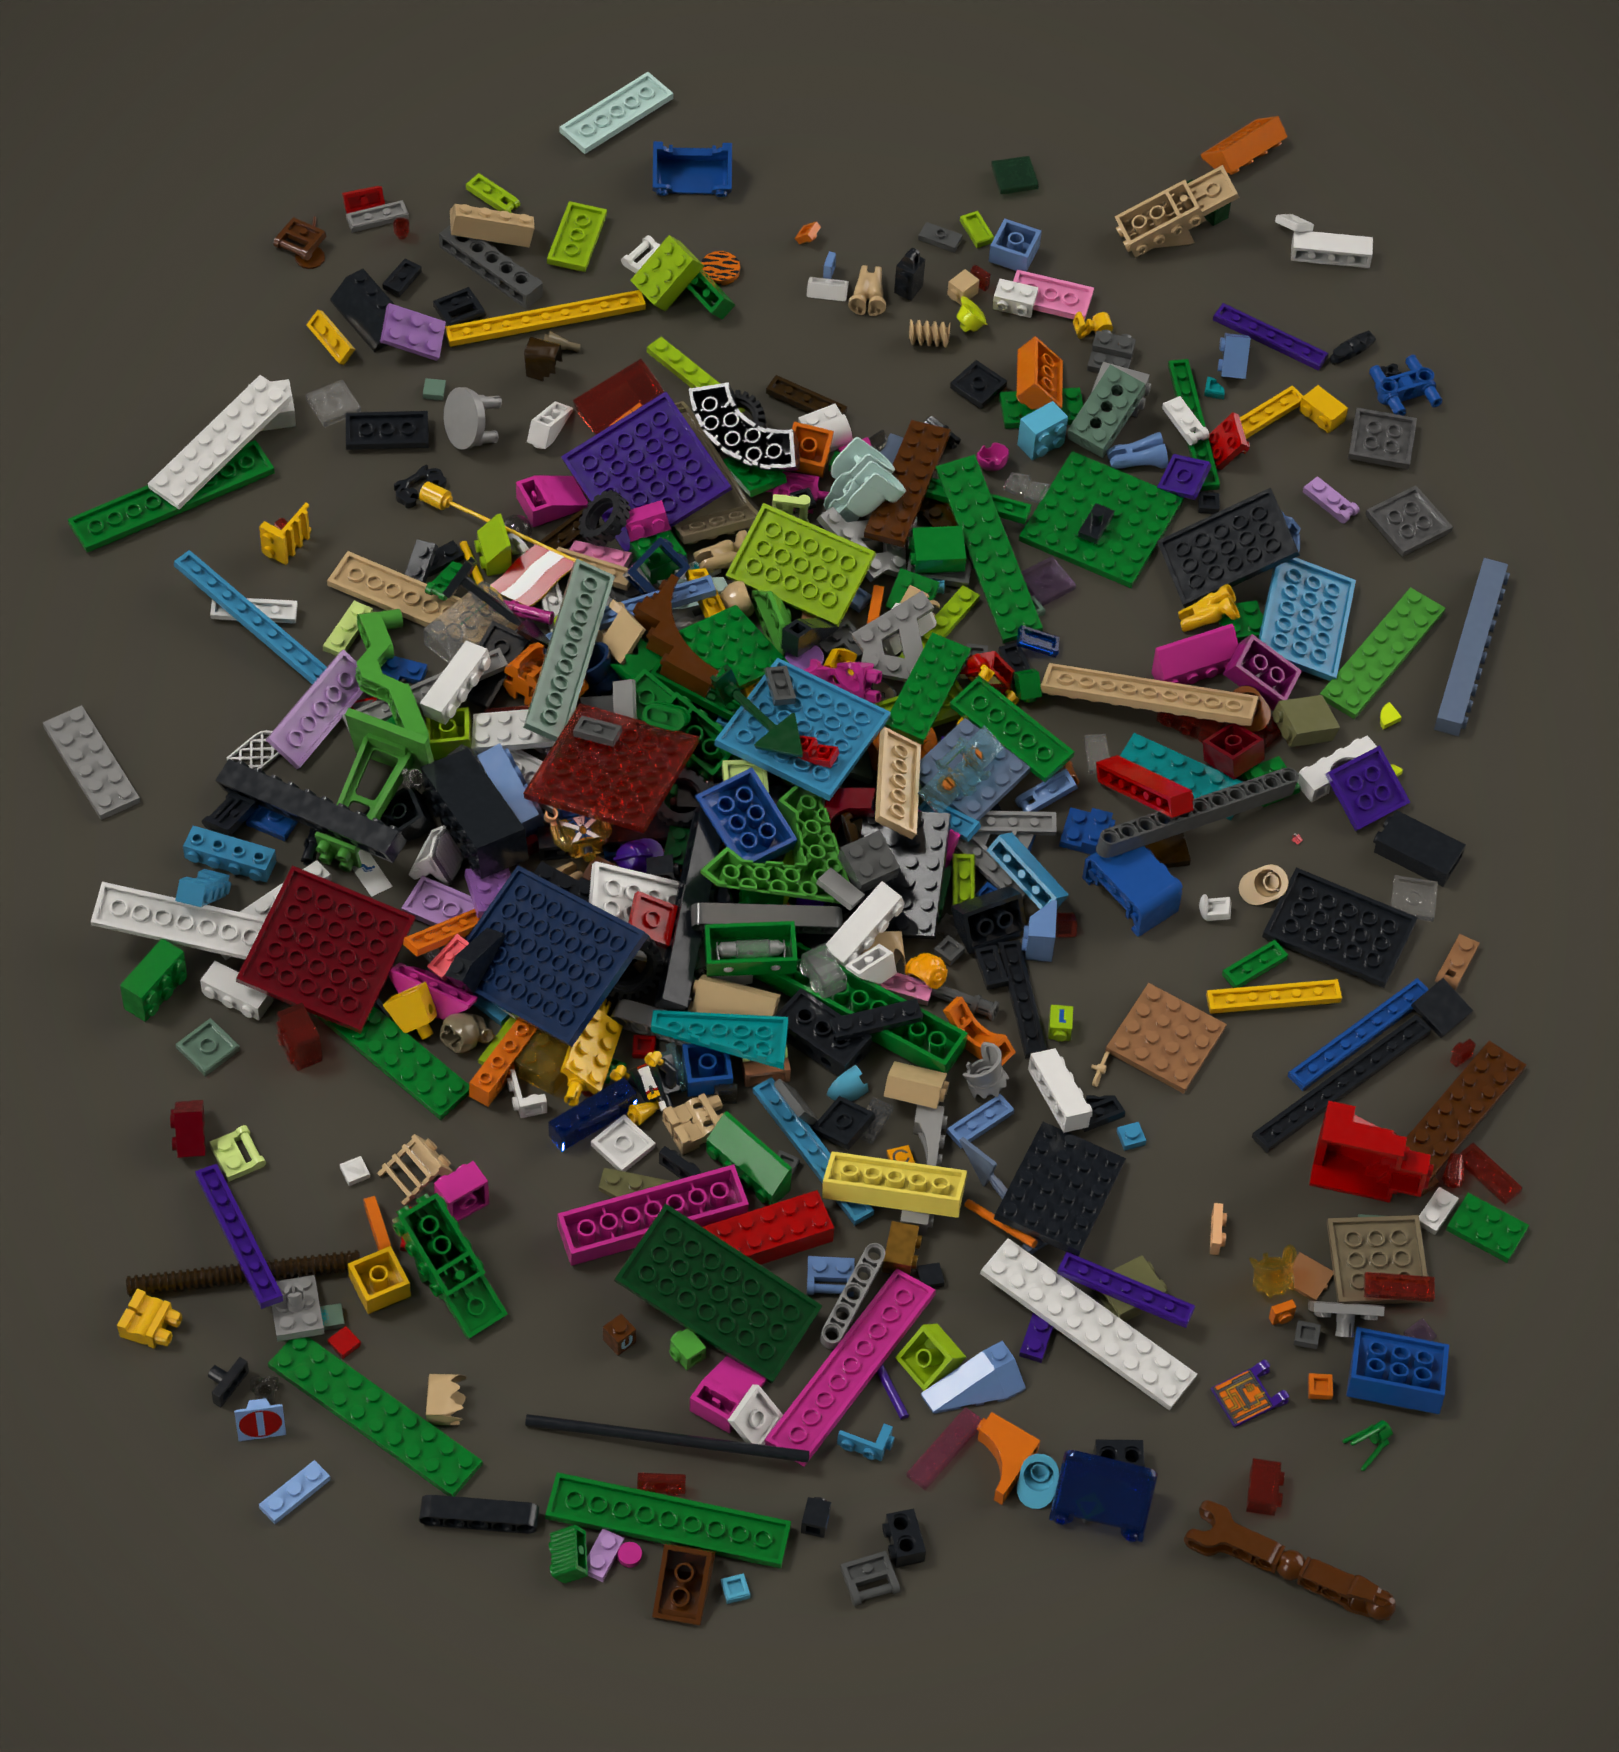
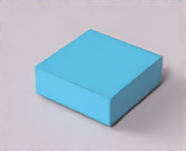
M744 1573L720 1579L727 1604L750 1599V1592Z

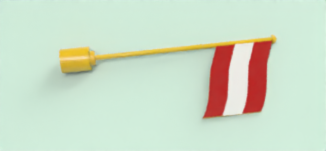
M426 482L420 490L419 499L440 510H444L451 505L485 522L491 520L452 502L453 498L450 491L431 482ZM505 526L507 532L513 533L535 545L522 554L499 579L487 586V589L508 599L518 601L519 604L532 607L543 599L562 577L572 570L576 559Z

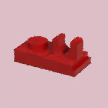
M382 186L342 193L346 214L385 205Z

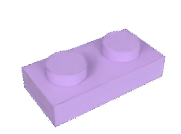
M605 1529L601 1530L587 1556L588 1576L601 1582L604 1581L618 1555L619 1547L624 1544L623 1537Z

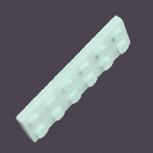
M646 72L561 125L559 132L586 154L673 99V92L649 72Z

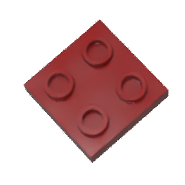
M1234 412L1209 434V442L1217 469L1222 470L1240 453L1246 454L1250 448L1249 442L1246 441L1239 414Z

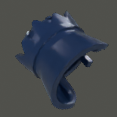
M595 642L585 675V680L589 684V694L594 692L597 696L609 692L613 688L614 681H620L618 674L609 665L614 663L611 661L608 646L603 642Z

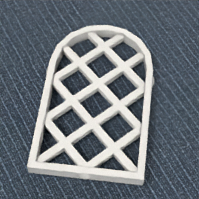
M265 730L256 733L226 757L227 761L228 759L250 760L249 768L257 767L263 770L280 755L279 752L274 754L275 749L272 746L263 747V742H267L266 739H263V735H270L273 731ZM261 742V748H253V743ZM242 751H250V756L242 757ZM253 751H261V756H253ZM263 751H271V756H263ZM261 759V765H253V760Z

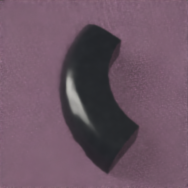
M729 382L689 388L690 402L699 425L707 437L724 453L743 464L769 471L799 470V442L793 429H765L749 420L739 411L734 391Z

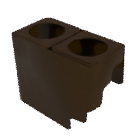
M530 337L524 351L526 376L544 381V377H549L550 373L556 374V361L563 362L561 345Z

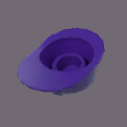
M639 839L621 845L613 860L621 868L647 874L646 858L663 856L664 851L656 840Z

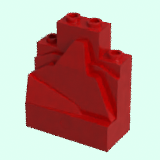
M1328 1101L1316 1145L1309 1185L1389 1203L1392 1194L1397 1195V1192L1421 1197L1423 1189H1428L1429 1180L1433 1172L1434 1164H1430L1431 1155L1410 1150V1147L1406 1146L1407 1137L1396 1135L1394 1130L1380 1128L1355 1115L1356 1106Z

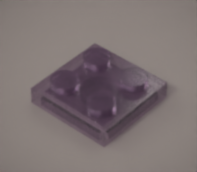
M1052 556L1021 572L1029 593L1042 606L1076 589V583Z

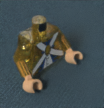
M608 798V806L602 807L600 799L598 800V808L602 812V816L599 813L559 820L558 825L556 822L558 817L557 809L553 808L555 817H549L546 810L544 820L551 824L549 828L555 845L563 851L569 852L570 856L574 859L583 857L586 862L595 860L596 854L603 852L602 845L608 842L612 834L611 815L608 813L611 809L610 799Z

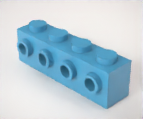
M194 825L183 845L185 859L194 863L206 864L214 869H223L234 875L240 874L254 881L267 882L277 862L275 849Z
M1012 832L999 835L987 849V852L1039 909L1052 900L1057 901L1058 909L1069 896Z

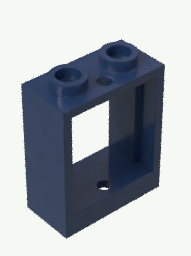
M658 538L623 574L642 595L657 591L637 569L658 547L680 568L675 574L679 579L691 567L688 564L687 558L681 553L678 554L673 549L672 543L666 538Z

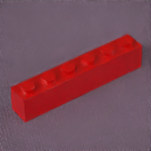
M1119 755L1096 762L1098 782L1171 818L1194 810L1192 790Z

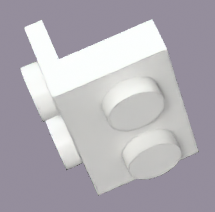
M999 279L994 294L993 309L1031 318L1038 294V287Z

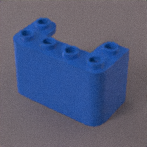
M1145 846L1110 858L1101 857L1095 852L1085 859L1082 878L1088 885L1094 883L1096 886L1102 884L1126 909L1125 917L1127 919L1132 918L1134 926L1131 930L1137 937L1179 911L1183 888L1182 883L1179 879L1174 878L1168 872L1167 867L1160 863L1154 857L1152 851L1145 848Z

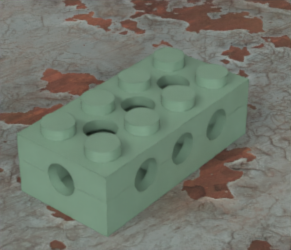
M1110 364L1068 428V439L1104 458L1106 451L1111 447L1144 396L1145 383Z

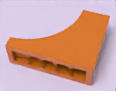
M991 1412L988 1418H983L977 1427L979 1431L978 1441L991 1451L998 1463L1001 1479L995 1490L994 1501L1002 1505L1018 1482L1024 1460L1038 1453L1041 1440Z

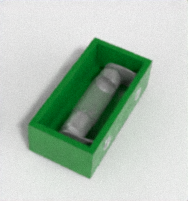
M795 921L705 924L704 942L707 977L789 974L797 972Z

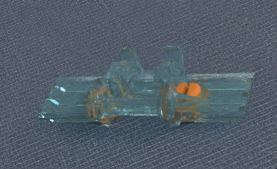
M982 726L969 741L964 737H960L957 740V744L942 759H938L935 762V766L939 771L918 794L935 812L942 813L960 793L964 796H971L977 790L976 786L980 781L987 780L992 775L990 771L985 772L983 769L1004 749V746L985 726ZM960 753L963 759L952 770L948 765Z

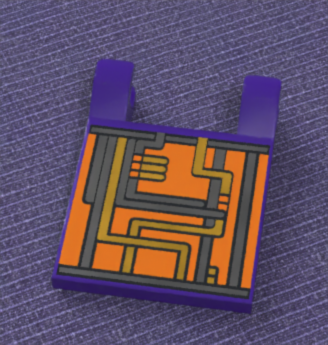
M1262 1360L1252 1368L1211 1387L1212 1393L1234 1428L1289 1402V1395L1285 1390L1278 1392L1270 1398L1258 1377L1270 1372V1364L1267 1360Z

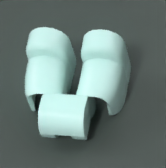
M855 437L835 458L832 464L831 475L836 480L823 505L826 510L834 507L846 522H854L859 517H864L873 512L885 500L892 503L897 502L906 492V489L892 475L895 471L892 463L864 440Z

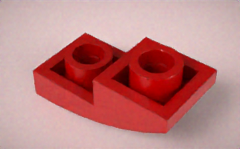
M800 735L803 757L800 759L819 766L832 768L840 754L838 747L818 744L815 737Z

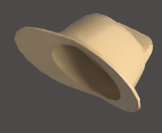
M1273 864L1252 870L1240 880V895L1244 901L1252 905L1270 902L1285 894L1289 884L1288 876L1281 867Z

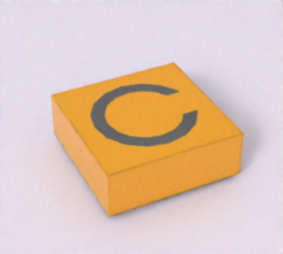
M909 1145L887 1150L886 1154L889 1160L915 1163Z

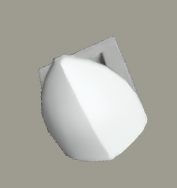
M1204 894L1199 902L1201 916L1206 921L1230 919L1232 902L1230 897L1208 899L1207 895Z

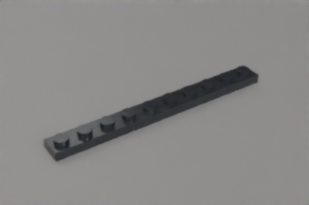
M1417 1014L1253 1132L1252 1138L1268 1153L1323 1113L1327 1108L1328 1101L1338 1102L1431 1034L1432 1029Z

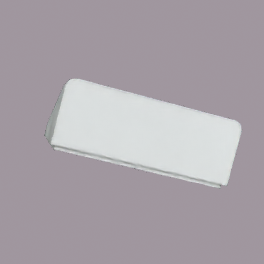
M809 277L807 297L846 301L849 282Z

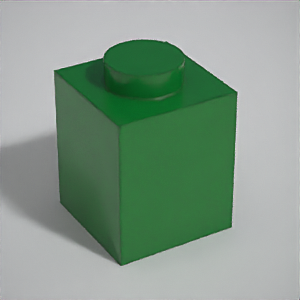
M1029 669L1013 672L1016 696L1020 700L1034 702L1037 697H1042L1039 671Z

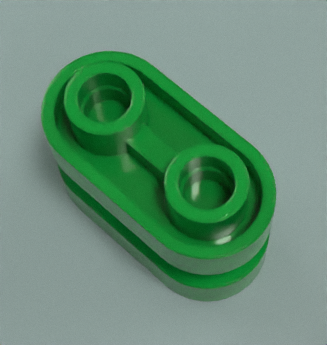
M662 701L649 704L643 710V719L647 724L671 731H677L686 727L691 719L690 712L685 707Z

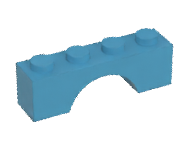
M203 869L198 871L197 878L184 877L179 880L175 901L203 907L225 897L226 894L228 895L230 891V875Z

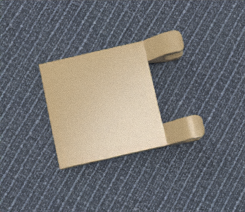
M612 599L609 607L618 615L607 632L604 630L598 631L596 639L605 643L615 659L624 665L626 662L625 655L632 653L646 629L632 616L622 602H616V600Z

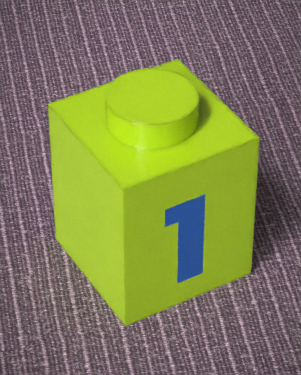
M1051 1005L1048 1039L1070 1041L1073 1025V1006Z

